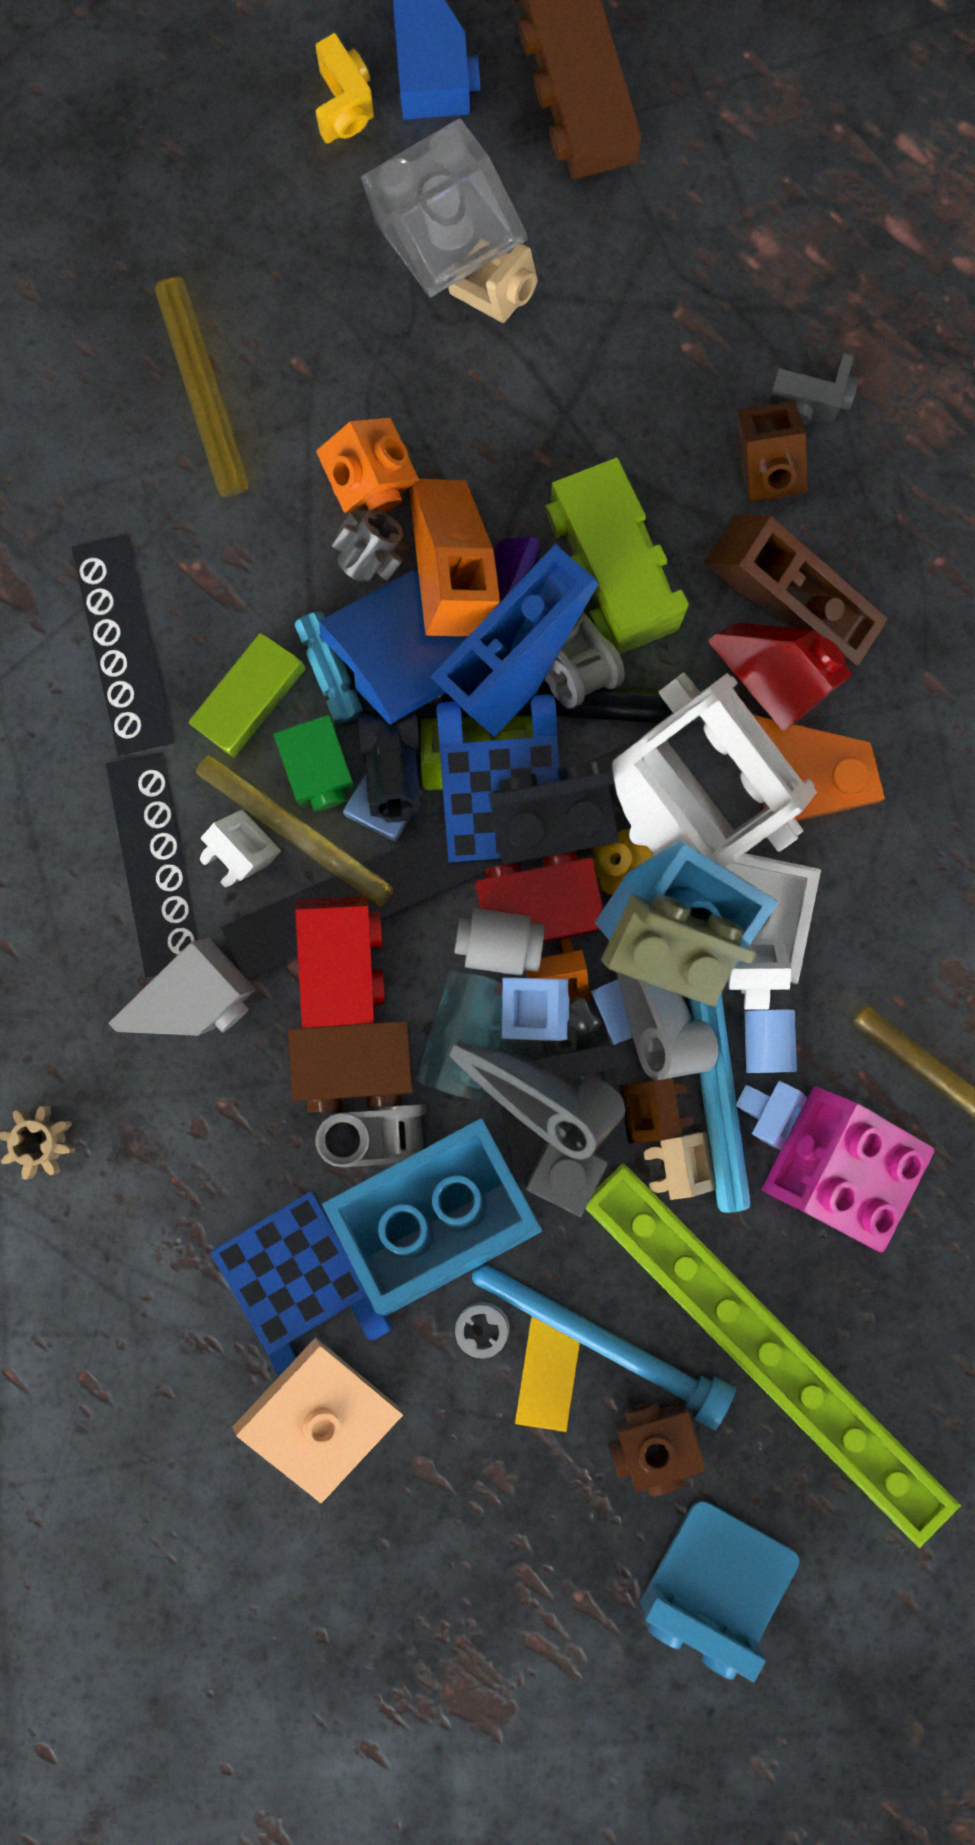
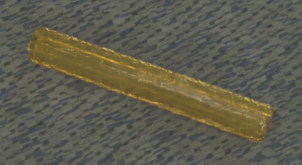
M181 277L161 280L155 285V293L217 490L222 497L241 494L248 489L249 484L187 287Z

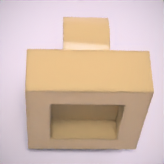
M707 1131L661 1140L660 1146L650 1148L644 1152L645 1160L659 1158L664 1161L666 1178L649 1183L651 1191L657 1193L669 1191L670 1200L690 1198L717 1190Z

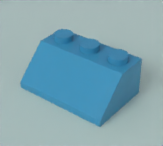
M482 1118L322 1204L375 1312L383 1316L390 1315L543 1232Z

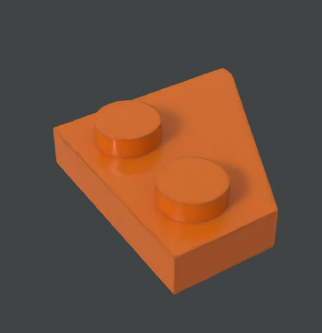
M753 715L802 782L810 778L815 785L814 789L817 793L805 809L794 817L797 821L881 802L885 799L871 742L794 724L782 731L773 719ZM764 801L762 804L763 808L765 809L766 807H768V805Z

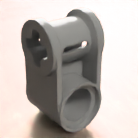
M583 611L544 679L549 684L556 699L564 707L571 709L581 705L584 701V696L602 687L613 689L620 686L624 681L625 671L622 659L615 646L603 637Z
M427 1104L376 1107L370 1111L342 1112L331 1115L321 1123L317 1130L315 1143L318 1153L324 1161L337 1167L370 1165L391 1167L424 1149L422 1116L428 1113ZM400 1121L405 1123L406 1148L404 1150L400 1148ZM345 1122L355 1126L358 1130L360 1146L352 1155L338 1156L329 1149L326 1141L327 1132L334 1124Z

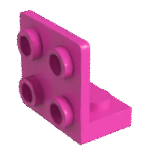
M813 1086L761 1191L882 1253L886 1250L934 1154V1148L860 1104Z

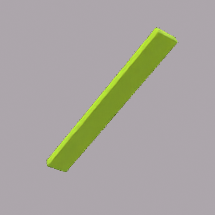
M624 1163L619 1164L595 1188L585 1209L918 1548L961 1507L942 1485Z

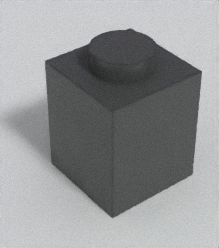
M545 1140L524 1181L527 1191L581 1217L608 1165V1161L604 1155L596 1151L588 1158H572Z

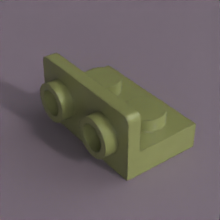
M632 894L601 961L608 969L715 1007L737 960L752 964L757 952L742 938L744 929L726 918L710 914L706 922L690 916L691 909L688 906L666 895L656 894L654 901Z

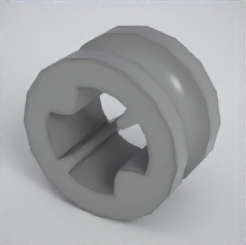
M480 1301L469 1305L463 1310L456 1322L455 1336L457 1344L466 1354L474 1358L484 1359L494 1356L502 1350L509 1336L510 1325L508 1317L501 1307L492 1302ZM486 1314L488 1324L498 1325L499 1336L497 1337L492 1334L489 1338L492 1344L479 1345L477 1336L467 1335L466 1323L474 1325L476 1321L473 1315Z

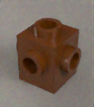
M658 1401L643 1403L627 1409L624 1412L626 1419L615 1422L619 1440L609 1442V1448L618 1478L630 1475L636 1493L648 1490L650 1496L667 1494L680 1489L684 1485L683 1478L706 1471L691 1419L683 1402L660 1408ZM662 1444L658 1451L654 1453L646 1452L649 1446Z

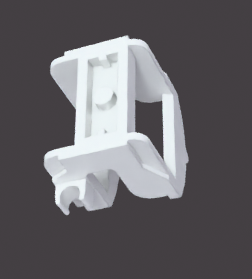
M684 672L658 692L673 713L615 758L612 763L617 795L625 816L631 824L630 840L636 845H647L655 855L681 840L716 863L726 867L765 837L780 852L796 841L798 835L803 832V829L794 817L805 809L817 793L814 789L815 785L810 778L802 782L733 690V687L738 682L733 676L730 677L728 673L702 692L697 689ZM699 715L706 723L704 731L711 744L720 753H729L741 769L740 778L747 792L757 802L763 803L765 801L768 807L735 830L666 740ZM709 847H711V848H713V849H715V850H717V851L713 853L712 850H711Z

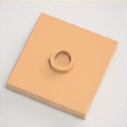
M315 1337L232 1427L235 1435L313 1498L322 1503L396 1424L403 1414L393 1401Z

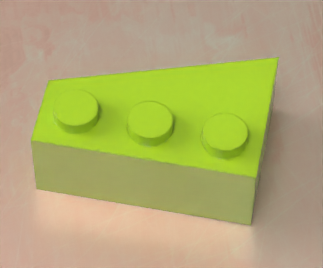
M618 457L552 482L550 498L552 503L545 505L546 515L556 538L565 535L573 554L571 558L599 583L591 596L595 609L588 611V617L603 637L609 640L615 646L618 653L621 654L677 632L689 603L682 589L673 593L662 569V566L667 564V558L660 544L653 547L643 522L646 520L645 513Z

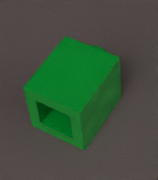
M330 715L273 733L294 797L301 808L311 805L314 812L327 810L346 802L344 793L356 790Z

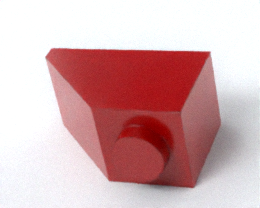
M737 622L716 633L708 641L782 731L803 718L853 675L844 665L845 657L839 647L830 639L821 637L813 629Z

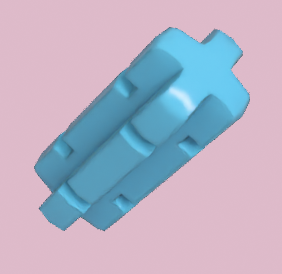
M321 612L310 613L295 622V628L302 645L309 648L305 652L323 696L329 697L326 703L334 722L337 724L350 722L358 718V712L363 711L356 691L349 688L352 686V682L343 660L320 637L319 621L325 618L324 614Z

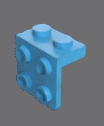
M697 1500L691 1505L640 1600L644 1619L650 1623L648 1631L654 1637L673 1648L680 1649L684 1642L704 1654L701 1659L702 1662L725 1678L733 1680L738 1673L755 1682L766 1661L758 1642L799 1567V1557L792 1548L709 1501Z

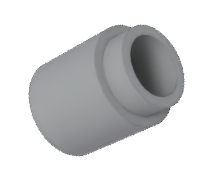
M473 907L471 919H459L454 954L466 955V968L522 976L523 970L538 972L545 924L530 922L531 916Z

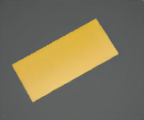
M532 1316L515 1424L566 1432L580 1342Z

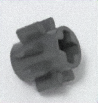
M369 510L363 518L351 511L332 542V547L340 551L338 563L341 569L348 576L360 582H371L377 574L386 581H389L403 562L402 557L408 550V546L400 542L403 537V531L399 523L389 514L379 510Z

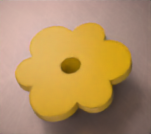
M623 829L618 833V843L593 847V852L596 856L593 859L596 878L600 879L602 890L609 895L614 894L628 872L654 857V853L647 845H636L630 840V829ZM621 857L620 862L616 864L617 858Z

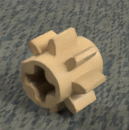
M40 1106L36 1111L35 1120H31L29 1115L23 1110L12 1112L13 1119L17 1125L11 1131L0 1132V1139L7 1141L9 1151L1 1159V1163L17 1162L23 1165L22 1179L26 1180L32 1179L35 1176L39 1164H42L45 1172L49 1175L58 1174L60 1167L55 1159L60 1154L75 1152V1147L65 1143L63 1134L72 1123L70 1121L57 1123L50 1121V1106ZM31 1132L45 1133L47 1140L40 1145L42 1152L30 1153L26 1145L33 1140Z

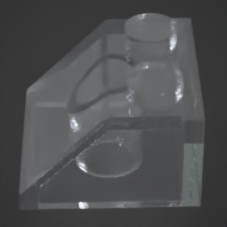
M460 118L360 176L375 223L429 298L512 250L518 243L528 240L526 230L489 155Z

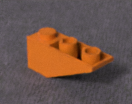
M419 478L409 488L425 636H469L500 602L493 547L466 480Z

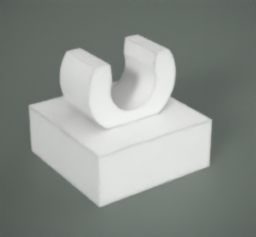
M241 809L214 822L203 834L201 840L208 847L202 852L200 861L206 865L219 858L229 869L228 874L223 877L220 883L224 887H228L269 866L280 854L281 850L249 815Z
M753 939L750 946L757 952V955L752 964L741 960L738 961L728 978L729 989L741 990V994H745V1010L769 1009L770 989H790L791 965L784 939Z

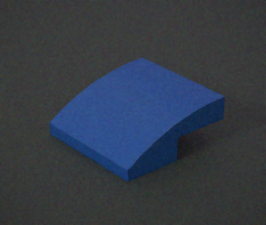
M415 570L404 574L319 621L320 637L354 671L355 689L389 724L394 723L446 693L431 676L468 637L425 636L419 575Z

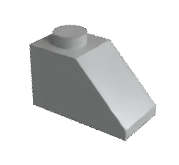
M210 938L191 942L109 1024L116 1032L198 1036L217 1027L224 1033L249 1010L243 1001L256 988Z

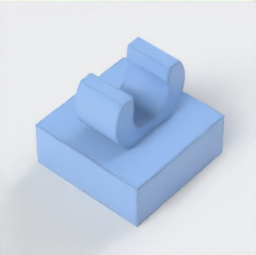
M503 978V1039L567 1040V1021L569 1020L568 979Z
M778 1081L771 1097L746 1085L735 1106L752 1117L759 1119L752 1132L755 1137L781 1151L808 1098L800 1090Z

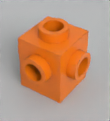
M391 418L350 421L316 450L344 513L365 510H379L386 513L397 507L402 502L400 495L419 480L409 459L408 451L401 441Z

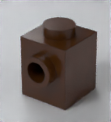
M789 401L737 410L740 470L749 501L763 499L780 500L788 495L807 493L806 431L796 402Z

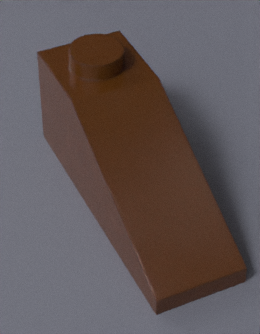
M734 515L704 561V564L743 597L790 627L813 629L821 637H826L833 641L842 651L845 662L851 666H859L888 620L884 614L771 515Z

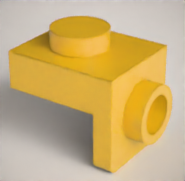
M333 33L315 44L320 73L335 98L316 109L319 132L325 143H330L339 137L346 139L356 135L366 126L368 120L374 117L371 89L367 84L370 81V75L366 65L354 48L347 52L337 35Z

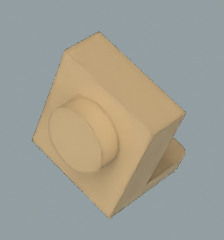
M480 239L446 279L452 296L504 324L518 306H523L528 302L538 280L530 247L518 243L508 254Z

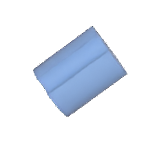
M795 1010L744 1011L746 1073L797 1072Z

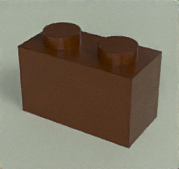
M408 1021L288 1030L292 1102L307 1101V1112L343 1110L342 1098L366 1096L367 1108L401 1106V1094L414 1093L410 1025Z

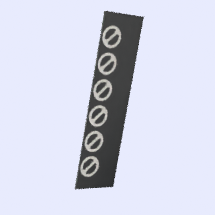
M128 535L71 547L118 757L174 744Z
M162 752L106 763L145 978L157 976L191 942L197 941Z

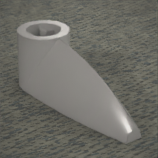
M616 972L630 1030L644 1072L654 1080H663L710 1071L715 1066L718 1058L717 1038L713 1029L705 1021H693L682 996Z

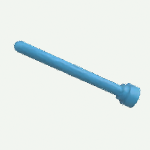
M482 1264L473 1269L472 1280L476 1286L685 1400V1407L694 1412V1420L714 1431L722 1422L734 1398L736 1387L716 1376L709 1380L701 1375L697 1380L487 1264Z

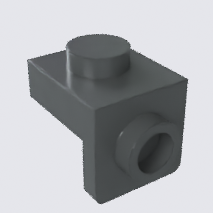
M842 353L835 367L831 382L778 368L766 405L795 401L803 425H807L812 421L832 426L840 408L850 410L855 397L859 376L850 373L855 354Z

